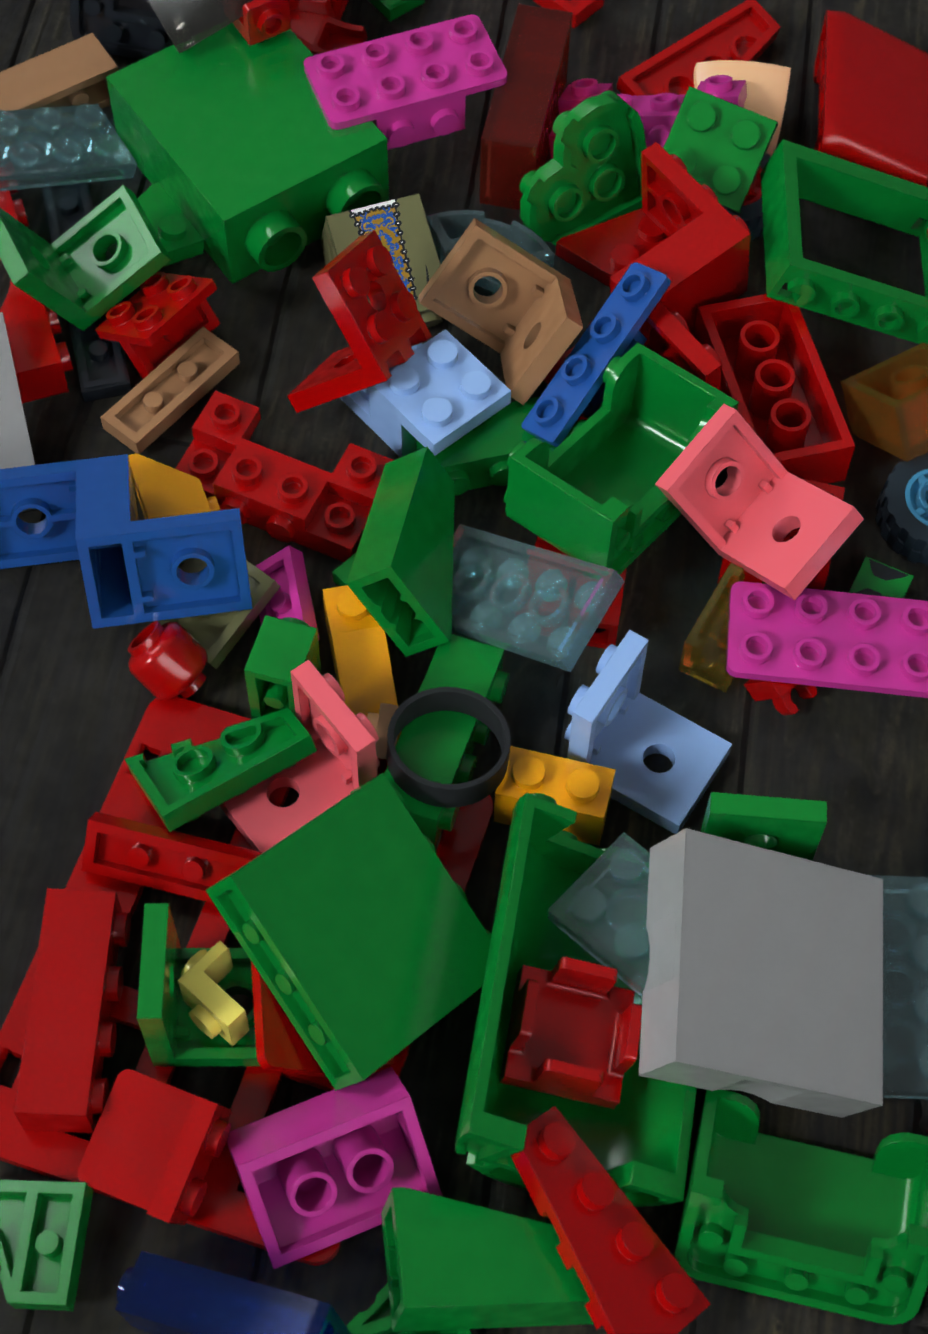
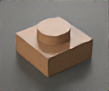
M380 703L379 714L368 712L367 718L378 734L379 740L376 742V755L380 759L387 760L388 727L392 716L399 708L397 705Z

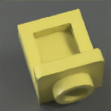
M219 941L209 951L202 949L187 961L181 971L182 977L178 979L183 1001L192 1008L188 1014L195 1025L211 1039L220 1034L233 1047L249 1031V1025L245 1009L218 985L233 969L230 949L223 942Z

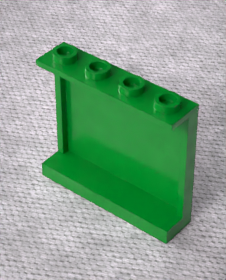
M384 773L350 792L351 794L205 890L335 1090L364 1081L483 986L492 935L484 929L467 903L464 890L453 881L436 855L434 844L421 832L406 809L402 795L389 783Z

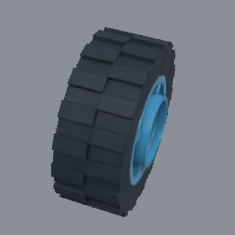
M928 451L919 455L917 453L912 454L904 462L900 461L894 466L892 473H889L875 508L878 509L875 518L877 526L879 525L881 528L880 534L884 541H888L891 544V549L898 555L901 553L907 557L908 561L915 564L920 562L926 564V566H928Z

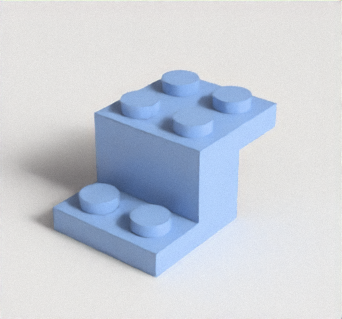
M445 329L426 343L412 346L414 354L405 363L391 367L389 371L392 376L387 381L340 397L399 457L415 451L416 440L424 447H428L433 455L436 456L510 404L511 390Z

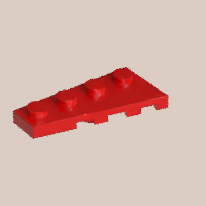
M746 0L619 76L616 88L621 94L631 96H647L660 93L686 95L689 86L694 88L693 77L696 63L720 60L755 62L777 38L781 26L756 0Z
M553 1106L527 1125L524 1150L510 1156L540 1216L549 1217L560 1239V1244L556 1249L566 1269H575L590 1299L585 1304V1307L596 1329L604 1327L607 1334H678L708 1308L711 1303L556 1106Z

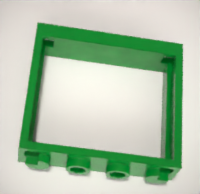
M783 139L760 172L767 297L928 347V187ZM799 198L919 237L925 296L803 258ZM785 283H787L788 290L781 289Z

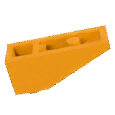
M348 585L322 589L326 628L337 682L345 695L344 703L354 715L361 712L366 717L368 712L379 714L380 703L398 706L385 631ZM400 732L399 735L397 736L396 744H397V742H398V739H399V737H400L401 732Z

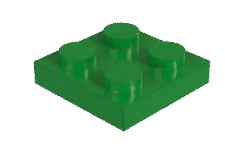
M689 86L664 149L670 155H677L685 164L688 173L700 185L706 184L709 186L724 208L740 214L778 122Z

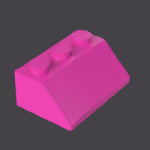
M392 1066L371 1074L364 1081L339 1090H331L232 1130L227 1140L240 1182L274 1269L381 1225V1212L392 1187H406L443 1197L411 1097Z

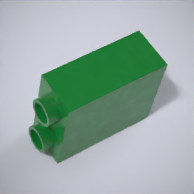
M228 18L106 76L118 143L150 183L158 182L203 237L204 250L233 284L260 269L267 272H275L292 264L301 255L305 246L321 238L326 216L389 201L386 136L372 121L340 130L329 127L304 72V60L309 56H313V54L291 29L250 46Z

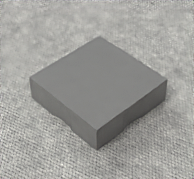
M687 828L651 847L646 919L650 961L642 998L639 1076L710 1091H743L754 1094L773 1104L840 1118L883 1106V879Z

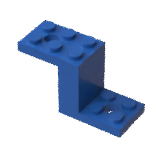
M128 454L0 469V569L80 560L93 629L253 609L239 508L139 520ZM34 508L42 511L46 518L38 523H27L21 520L18 514L25 509ZM189 558H197L207 564L203 570L196 573H187L178 567L182 561Z

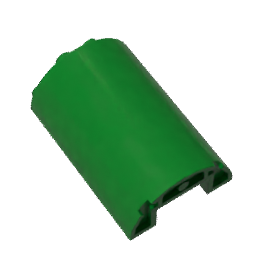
M526 793L517 801L512 814L455 1142L456 1153L466 1155V1151H468L467 1165L492 1179L528 1191L510 1155L524 1150L527 1125L553 1106H556L634 1206H658L681 1202L684 1198L697 1088L639 1076L640 1038L637 1059L623 1076L620 1103L614 1109L499 1083L517 974L522 965L552 970L562 957H569L615 968L618 970V975L614 986L635 991L633 1003L642 1005L643 990L646 985L650 961L649 939L646 928L649 864L644 866L625 859V855L615 849L596 848L578 841L574 834L563 831L575 823L576 811L558 805L556 800L548 795Z

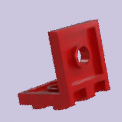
M375 230L359 236L312 277L347 340L349 347L333 352L287 395L296 413L387 381L392 376L389 369L405 363L414 354L412 346L425 342L432 337L417 309L413 295L407 291L393 265L390 252L383 246Z

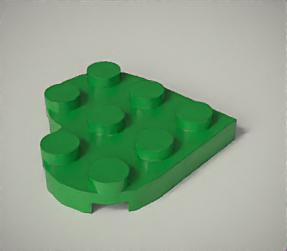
M604 91L600 95L587 98L571 111H565L558 115L553 124V132L556 135L553 146V159L538 170L525 174L519 186L520 192L523 194L520 200V218L526 230L537 240L552 242L555 246L560 238L642 208L641 151L646 149L644 126L639 113L614 91Z

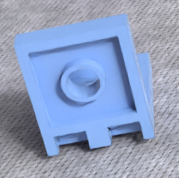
M629 630L618 647L610 644L606 648L596 667V673L599 675L590 687L584 684L581 685L569 704L567 713L572 716V720L564 736V739L569 741L567 759L616 769L611 798L676 834L680 832L729 756L732 743L639 693L649 640ZM651 754H662L670 759L673 767L667 772L656 773L649 770L643 760Z

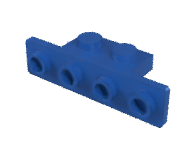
M637 262L630 265L522 422L521 427L527 433L539 437L554 447H558L580 416L588 419L600 408L606 385L603 382L604 371L614 357H622L636 343L644 345L647 341V338L639 329L671 284V280L666 274Z

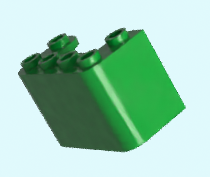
M636 343L622 357L616 356L610 361L603 374V382L606 385L600 408L587 420L582 419L578 421L572 428L568 438L557 448H549L548 443L539 437H534L527 442L521 441L511 451L507 460V468L509 469L508 485L504 495L506 516L608 582L618 577L681 515V512L655 483L723 404L736 410L739 404L737 400L640 343Z

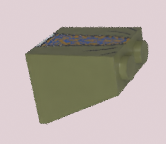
M419 193L326 216L319 242L321 254L326 265L359 236L375 230L383 246L390 252L393 265L407 291L413 295L417 309L427 328L442 322L441 316L419 303V294L440 267V261Z

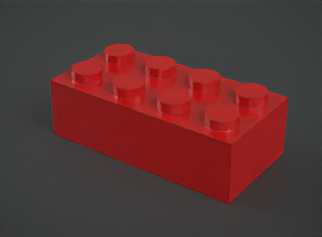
M767 294L699 306L693 336L702 345H710L719 355L722 362L721 392L739 402L737 411L784 468L799 478L826 484L845 480L855 444L800 308L769 298Z

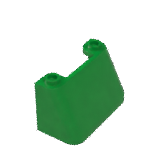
M706 1090L675 1251V1259L689 1277L879 1324L897 1325L913 1319L919 1311L928 1287V1137L909 1132L891 1134L881 1140L877 1146L874 1158L870 1159L758 1133L760 1111L756 1103L747 1096L736 1092Z

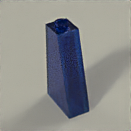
M142 1250L135 1266L129 1267L123 1274L117 1290L118 1304L115 1310L132 1327L151 1334H351L331 1304Z

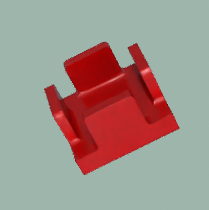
M562 957L552 970L522 965L517 974L499 1083L614 1109L620 1103L623 1076L637 1059L642 1005L633 1003L635 991L614 986L617 982V969L569 957Z

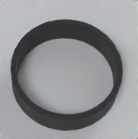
M438 687L424 690L403 702L391 718L387 734L386 756L388 768L397 785L409 796L420 802L445 808L471 805L486 798L502 782L509 761L511 746L510 729L501 711L480 694L456 687ZM437 711H455L470 715L489 727L499 741L502 755L489 772L475 780L460 784H442L429 781L412 772L400 759L394 743L401 730L419 716Z

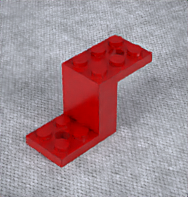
M655 142L641 151L642 211L668 238L610 277V294L634 262L666 274L671 280V284L639 329L647 338L644 346L721 391L722 362L719 355L710 345H702L690 333V330L695 328L699 306L735 300L747 291L751 233L741 217L738 215L732 216L719 203L716 194L706 184L700 185L688 173L685 164L677 155H670Z

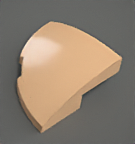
M740 60L696 63L693 77L695 89L698 88L701 81H705L708 77L715 75H728L733 80H746L747 98L743 108L778 122L765 153L772 156L776 150L781 130L791 68L769 63Z

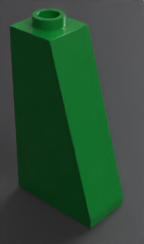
M428 447L385 464L346 583L405 657L449 642L452 632L455 483Z
M392 1187L381 1212L393 1332L594 1324L585 1307V1304L590 1299L575 1269H566L556 1249L560 1244V1239L552 1224L406 1187Z

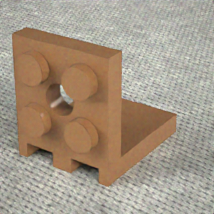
M476 218L473 219L419 294V303L500 353L505 385L511 390V398L522 405L527 402L583 329L571 280ZM486 276L494 277L501 282V286L495 294L481 296L473 289L475 283L480 278Z

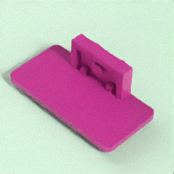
M466 15L309 56L304 60V72L329 127L340 130L372 121L386 136L388 150L465 129L466 96L503 86L507 82V70L482 21L476 15Z
M736 582L732 585L730 591L726 670L729 675L735 678L928 698V601L805 588L796 600H793L768 584Z

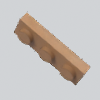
M201 327L100 417L103 429L135 453H142L240 364L239 351L205 327Z

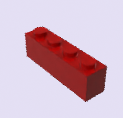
M47 888L14 1106V1114L23 1130L93 1133L97 1114L102 1113L109 1097V1079L102 1078L104 1057H113L115 1052L117 1028L115 1021H109L112 1001H120L122 997L124 972L122 966L116 965L119 947L128 946L131 925L130 913L122 911L116 891Z

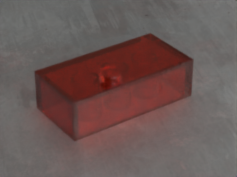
M518 4L502 62L507 70V82L505 85L494 90L481 137L479 203L520 210V200L523 194L520 192L519 186L522 178L528 172L538 170L547 162L550 150L549 134L553 130L554 121L559 115L558 100L565 91L568 80L572 12Z

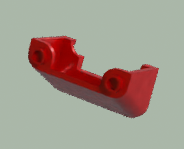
M826 10L814 63L813 83H819L818 135L814 150L928 187V53L846 11Z

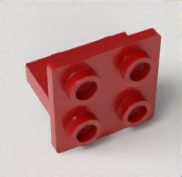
M157 272L140 285L141 290L131 299L112 307L106 314L107 319L95 331L101 339L119 342L141 378L144 379L201 327H205L212 332L220 324L206 300L218 287L213 279Z

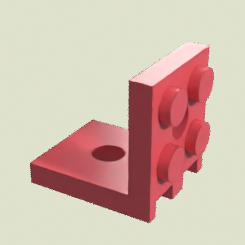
M726 404L719 408L655 483L718 555L793 600H796L864 520L854 506L789 473L740 413ZM727 467L728 477L724 484L716 489V479L719 473ZM800 528L792 539L783 542L788 533Z
M307 660L290 672L296 717L311 735L317 751L298 761L294 766L276 773L251 787L245 793L219 805L255 851L265 852L351 794L350 792L376 777L377 767L380 766L376 755V742L379 738L374 726L363 713L353 714L344 703L345 695L336 679L330 673L321 675L310 660ZM280 787H290L299 793L297 801L287 807L275 806L269 801V796Z

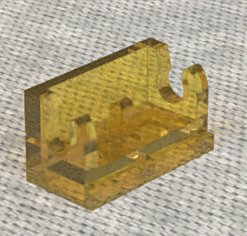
M730 563L685 640L679 671L725 693L734 679L726 670L730 591L734 583L745 579L744 569L733 563Z

